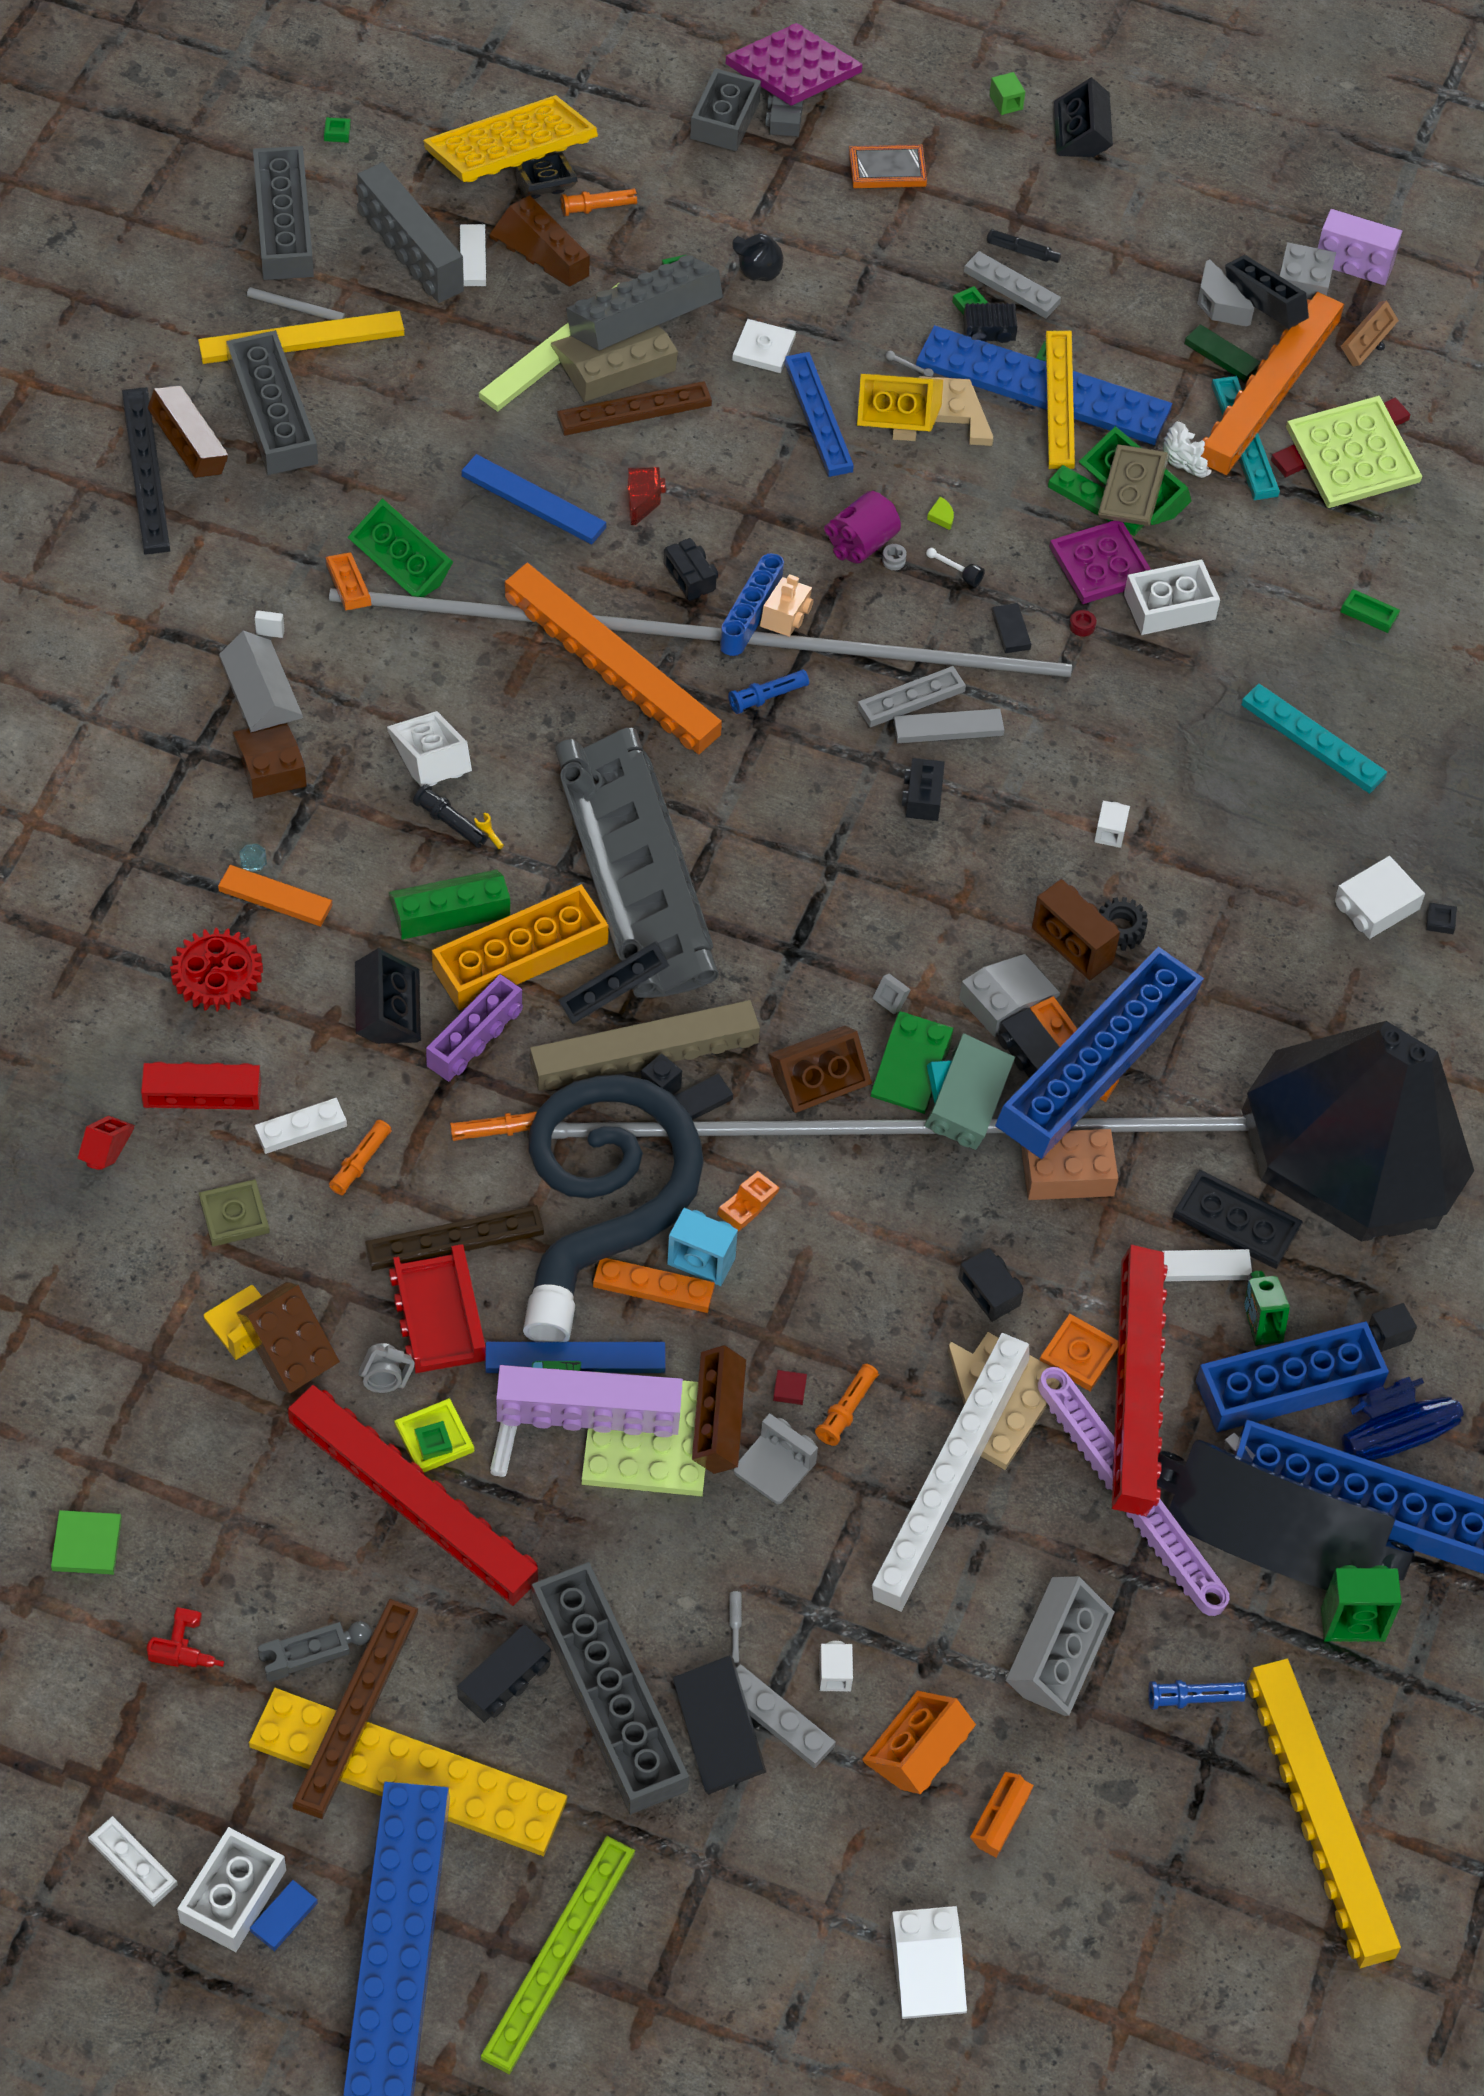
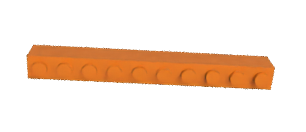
M1319 292L1315 294L1312 300H1307L1309 318L1297 326L1291 327L1289 330H1284L1279 344L1272 346L1268 359L1261 361L1257 374H1252L1249 377L1245 390L1238 392L1233 406L1229 405L1226 408L1222 421H1217L1212 428L1210 437L1203 439L1205 449L1201 457L1208 460V467L1225 475L1230 472L1256 434L1261 430L1336 328L1341 319L1343 303Z
M528 562L505 581V597L511 605L518 606L523 610L528 619L540 624L550 637H556L563 643L568 652L579 656L589 669H595L602 675L607 684L618 688L628 701H634L641 707L646 716L657 720L667 733H673L680 739L685 748L692 749L699 755L721 736L722 721Z

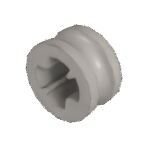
M899 544L886 546L883 550V565L890 570L903 568L906 563L905 548Z

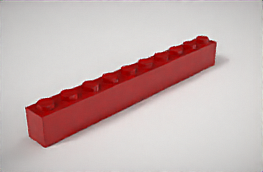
M1130 1245L1121 1260L1112 1509L1147 1517L1152 1507L1158 1505L1161 1495L1160 1488H1157V1480L1161 1474V1463L1158 1462V1454L1162 1447V1437H1159V1429L1163 1421V1412L1159 1411V1407L1164 1394V1388L1160 1386V1379L1165 1368V1363L1161 1361V1354L1165 1348V1337H1162V1330L1166 1322V1313H1163V1305L1166 1301L1167 1289L1163 1288V1283L1167 1276L1168 1266L1164 1264V1252Z
M312 1385L288 1408L289 1423L512 1606L532 1588L533 1583L538 1582V1565L529 1555L520 1554L507 1537L503 1535L500 1537L493 1532L492 1527L482 1517L476 1518L471 1514L463 1501L460 1499L454 1500L449 1496L441 1483L436 1480L432 1482L424 1475L423 1470L416 1463L406 1461L394 1445L385 1444L372 1427H365L357 1421L356 1415L350 1409H343L336 1404L335 1399L328 1391H320L316 1386Z

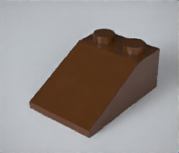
M287 723L250 732L249 728L233 732L253 799L307 786L305 765L298 744Z

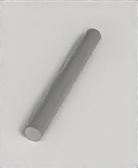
M249 287L247 297L314 316L329 320L345 319V313Z

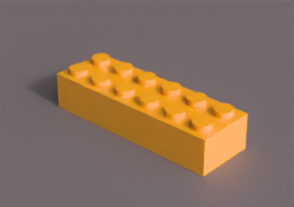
M581 884L432 950V967L460 1011L468 1007L499 974L515 985H518L607 945L609 925Z

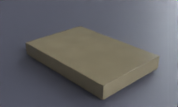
M1117 445L1098 512L1099 518L1150 526L1169 458L1168 452Z

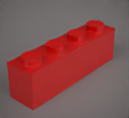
M164 1062L144 1063L141 1089L144 1108L259 1110L260 1065L242 1063L240 1065H224L222 1063L194 1064L192 1062H184L182 1064H166Z

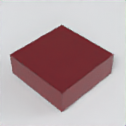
M777 1370L773 1401L803 1405L807 1374Z

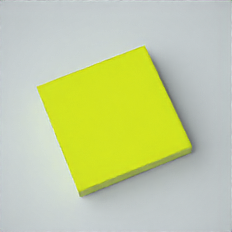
M450 1398L394 1421L412 1462L416 1463L423 1472L474 1452V1446ZM444 1421L453 1452L423 1461L414 1429Z

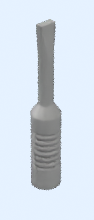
M738 1591L729 1593V1626L732 1628V1657L735 1663H739V1628L742 1626V1593Z

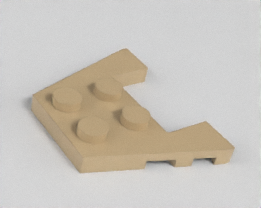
M919 376V378L943 379L942 405L935 422L970 424L969 445L992 446L993 434L970 379ZM894 429L893 440L916 441V430Z

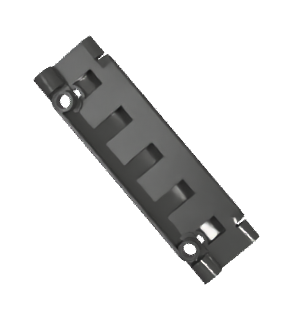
M634 728L621 729L585 748L573 739L560 742L555 747V751L561 767V781L606 921L609 925L617 955L623 961L657 941L670 965L632 988L634 995L640 998L664 997L688 992L712 983L719 976L711 953L713 942L654 767L647 753L643 750L637 730Z

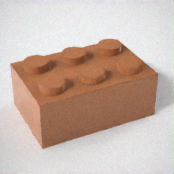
M1111 1129L1068 1131L1042 1159L1022 1146L1028 1200L1109 1197L1115 1195L1118 1173Z

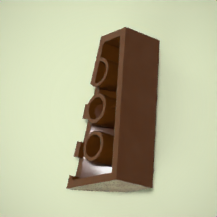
M530 195L510 205L490 233L491 239L496 242L498 240L506 244L507 249L512 252L518 251L526 256V260L531 264H539L544 268V272L568 287L589 277L590 255Z

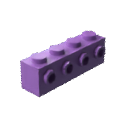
M499 974L426 1048L427 1067L448 1082L455 1075H460L466 1069L468 1062L474 1056H479L493 1037L496 1038L502 1033L508 1021L519 1016L523 1009L522 989Z

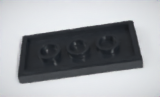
M1200 1169L1172 1216L1237 1250L1249 1249L1251 1257L1274 1269H1277L1303 1223L1302 1220Z
M729 1655L673 1677L705 1792L709 1795L766 1773L733 1657Z

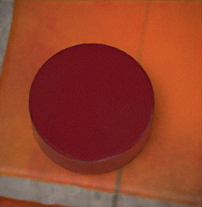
M1079 610L1071 615L1069 627L1075 635L1086 637L1095 631L1097 620L1093 613Z

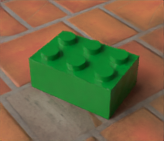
M1352 1565L1336 1568L1321 1605L1324 1641L1385 1642L1402 1603L1398 1568H1388L1382 1565L1372 1568H1357Z

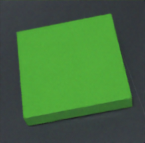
M59 1510L51 1564L52 1571L114 1575L122 1521L121 1514Z

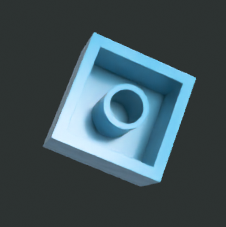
M683 1208L669 1235L667 1265L722 1286L736 1257L738 1229L733 1228L727 1222H718L708 1218L700 1211H691Z

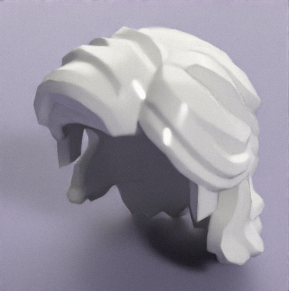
M1175 422L1169 428L1163 443V451L1168 452L1169 455L1168 462L1172 466L1179 469L1183 468L1186 472L1203 478L1208 476L1212 470L1207 466L1208 460L1201 457L1204 453L1205 442L1201 440L1200 442L1195 441L1191 443L1189 439H1193L1195 434L1188 432L1189 430L1182 422Z

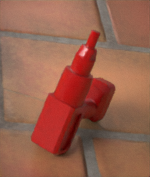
M177 1607L174 1614L171 1640L152 1637L147 1644L148 1660L151 1662L175 1667L184 1665L196 1668L198 1665L204 1667H214V1665L223 1667L225 1663L224 1661L215 1660V1657L209 1654L201 1653L199 1649L188 1647L189 1640L183 1639L185 1627L195 1628L200 1626L202 1613Z

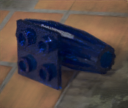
M1411 1377L1403 1378L1394 1382L1393 1386L1386 1389L1384 1386L1369 1391L1368 1395L1358 1399L1359 1404L1351 1409L1352 1415L1365 1412L1371 1419L1343 1435L1341 1438L1343 1451L1369 1461L1396 1455L1428 1443L1459 1425L1461 1417L1464 1415L1463 1408L1459 1401L1453 1400L1449 1396L1415 1402L1416 1388L1424 1384L1423 1378L1414 1381L1411 1380Z

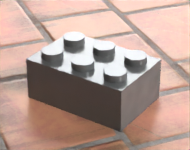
M715 68L691 117L690 139L737 151L760 103L761 81Z

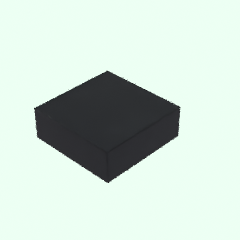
M1429 903L1426 930L1454 934L1457 907Z

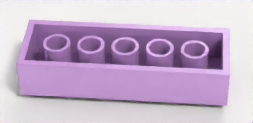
M500 1365L497 1389V1422H502L508 1426H518L524 1423L533 1424L537 1428L563 1426L564 1429L571 1431L591 1428L600 1433L618 1430L624 1431V1433L629 1435H639L645 1432L654 1433L658 1437H670L678 1435L683 1379Z

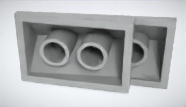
M243 630L219 654V658L250 732L302 719V712L271 640Z

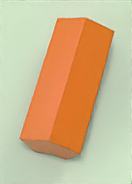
M1009 1772L1004 1773L970 1836L980 1850L997 1858L1034 1786L1025 1781L1021 1775Z

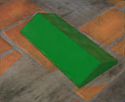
M383 498L348 536L357 547L414 597L424 598L440 587L453 564V561Z

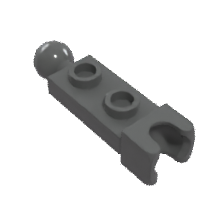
M356 1621L351 1624L348 1631L343 1632L341 1623L338 1622L281 1641L276 1639L258 1646L259 1659L263 1662L274 1660L273 1663L265 1666L266 1680L272 1682L288 1677L289 1673L349 1655L348 1643L352 1642L357 1646L365 1645L372 1637V1629L368 1623Z

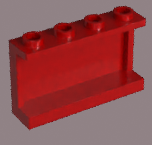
M463 1244L451 1246L452 1255L404 1264L400 1263L399 1257L393 1258L394 1268L389 1269L391 1286L397 1285L398 1294H394L397 1312H403L404 1319L399 1320L402 1338L408 1337L409 1345L405 1346V1354L412 1357L415 1363V1374L486 1361V1346Z

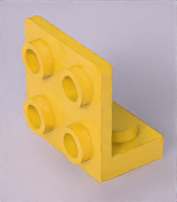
M253 1285L248 1286L204 1314V1320L235 1360L255 1349L237 1315L238 1311L262 1297Z

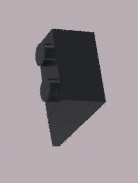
M563 152L545 155L540 159H530L524 161L522 165L515 167L518 189L523 198L530 195L533 199H536L541 194L546 193L560 194L565 189L572 188L578 182L577 176Z

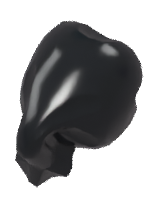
M763 233L756 234L747 239L740 236L734 238L732 242L733 249L739 254L740 269L748 279L767 282L775 279L780 274L784 257L780 246L774 239Z

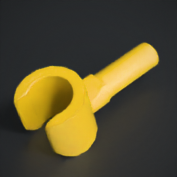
M483 813L485 822H479L474 818L475 825L489 835L488 837L498 849L503 848V843L492 829L490 815Z

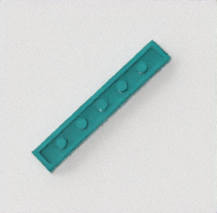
M1237 376L1212 380L1211 385L1222 415L1229 405L1233 406L1236 395L1242 390ZM1257 433L1239 458L1242 470L1254 500L1279 497L1280 490Z

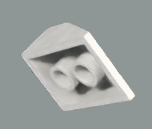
M438 711L387 726L388 733L411 776L421 787L425 784L433 786L439 781L448 778H458L464 773L472 771L467 741Z
M957 1906L892 1912L890 1932L902 2019L967 2013L962 1943Z

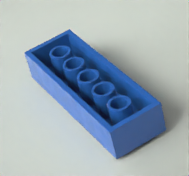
M1365 1321L1201 1364L1195 1382L1216 1432L1244 1426L1246 1420L1259 1422L1383 1389L1389 1371L1368 1323Z

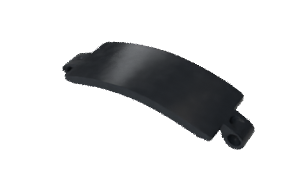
M1197 1439L1194 1441L1187 1462L1179 1455L1168 1451H1160L1158 1462L1161 1463V1474L1157 1480V1486L1174 1494L1169 1512L1186 1534L1250 1563L1324 1590H1328L1335 1569L1347 1565L1356 1566L1357 1568H1372L1379 1565L1387 1566L1388 1568H1398L1399 1580L1403 1581L1405 1579L1415 1550L1400 1542H1387L1395 1522L1394 1516L1291 1480L1202 1440Z

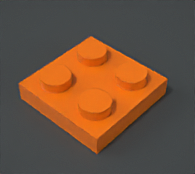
M1069 1314L1041 1355L1040 1361L1050 1367H1058L1064 1370L1074 1383L1091 1392L1117 1353L1118 1340Z

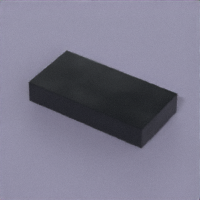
M1019 604L994 606L992 608V615L1005 654L1031 650V641Z
M716 1074L674 1097L691 1115L692 1120L733 1100L734 1094L721 1076Z

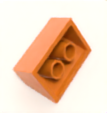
M917 1691L862 1760L867 1766L900 1790L921 1794L930 1786L933 1778L941 1768L949 1762L950 1757L960 1744L966 1741L968 1734L976 1724L957 1698Z

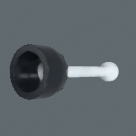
M929 548L926 552L929 558H936L961 571L963 580L973 587H977L984 577L985 569L978 565L970 564L967 567H963L938 554L934 548Z

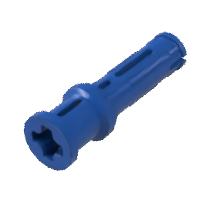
M802 669L762 685L753 683L747 689L738 692L735 690L730 691L728 694L729 702L733 711L736 714H740L743 712V709L751 706H762L767 699L803 686H808L809 678L806 671Z
M1176 1680L1175 1684H1157L1155 1681H1150L1148 1687L1149 1705L1152 1710H1157L1158 1706H1176L1178 1709H1182L1188 1703L1244 1702L1245 1686L1243 1682L1186 1685L1182 1680ZM1224 1691L1225 1694L1202 1695V1692ZM1171 1693L1172 1696L1163 1697L1161 1694Z

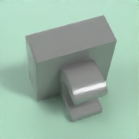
M891 974L883 976L873 999L891 1013L896 1014L901 1010L911 989Z

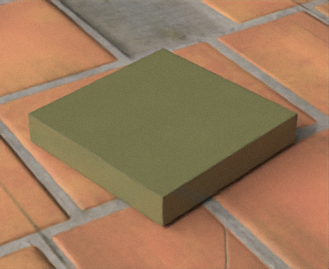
M256 1179L199 1192V1199L212 1247L270 1233Z

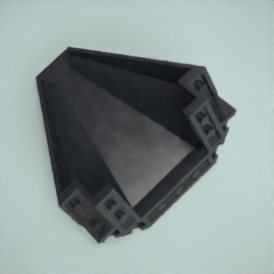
M1388 1021L1275 1050L1247 1092L1248 1096L1243 1105L1242 1114L1246 1118L1248 1125V1135L1253 1153L1256 1154L1259 1164L1261 1181L1361 1242L1372 1240L1373 1237L1385 1235L1391 1237L1409 1234L1414 1230L1436 1229L1443 1216L1448 1214L1474 1173V1167L1438 1051Z

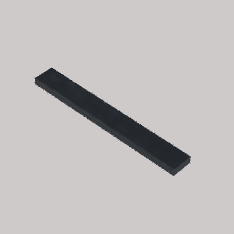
M148 387L122 390L144 555L171 552L152 415L148 410L150 402Z

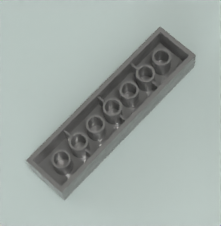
M590 1562L533 1583L532 1601L629 1814L631 1815L688 1792L689 1775Z

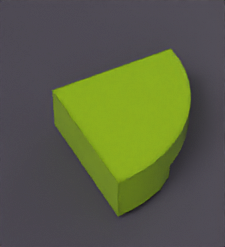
M939 497L929 511L927 520L948 530L953 525V509L944 498Z

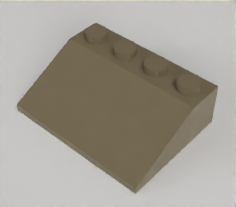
M658 325L600 351L572 336L551 342V347L557 354L559 361L584 402L676 370L678 351L668 334Z

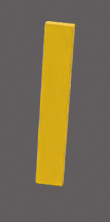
M1046 331L1049 469H1060L1062 465L1069 469H1075L1072 331Z

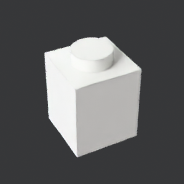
M1103 801L1095 843L1121 848L1130 806L1122 805L1118 802Z
M830 1641L827 1644H821L819 1655L820 1691H851L853 1681L852 1644H845L842 1641Z

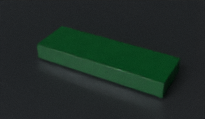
M1201 324L1185 338V345L1244 382L1257 371L1261 361Z

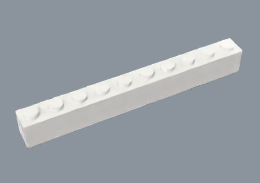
M1001 1333L872 1585L873 1599L902 1612L1029 1362L1028 1343Z

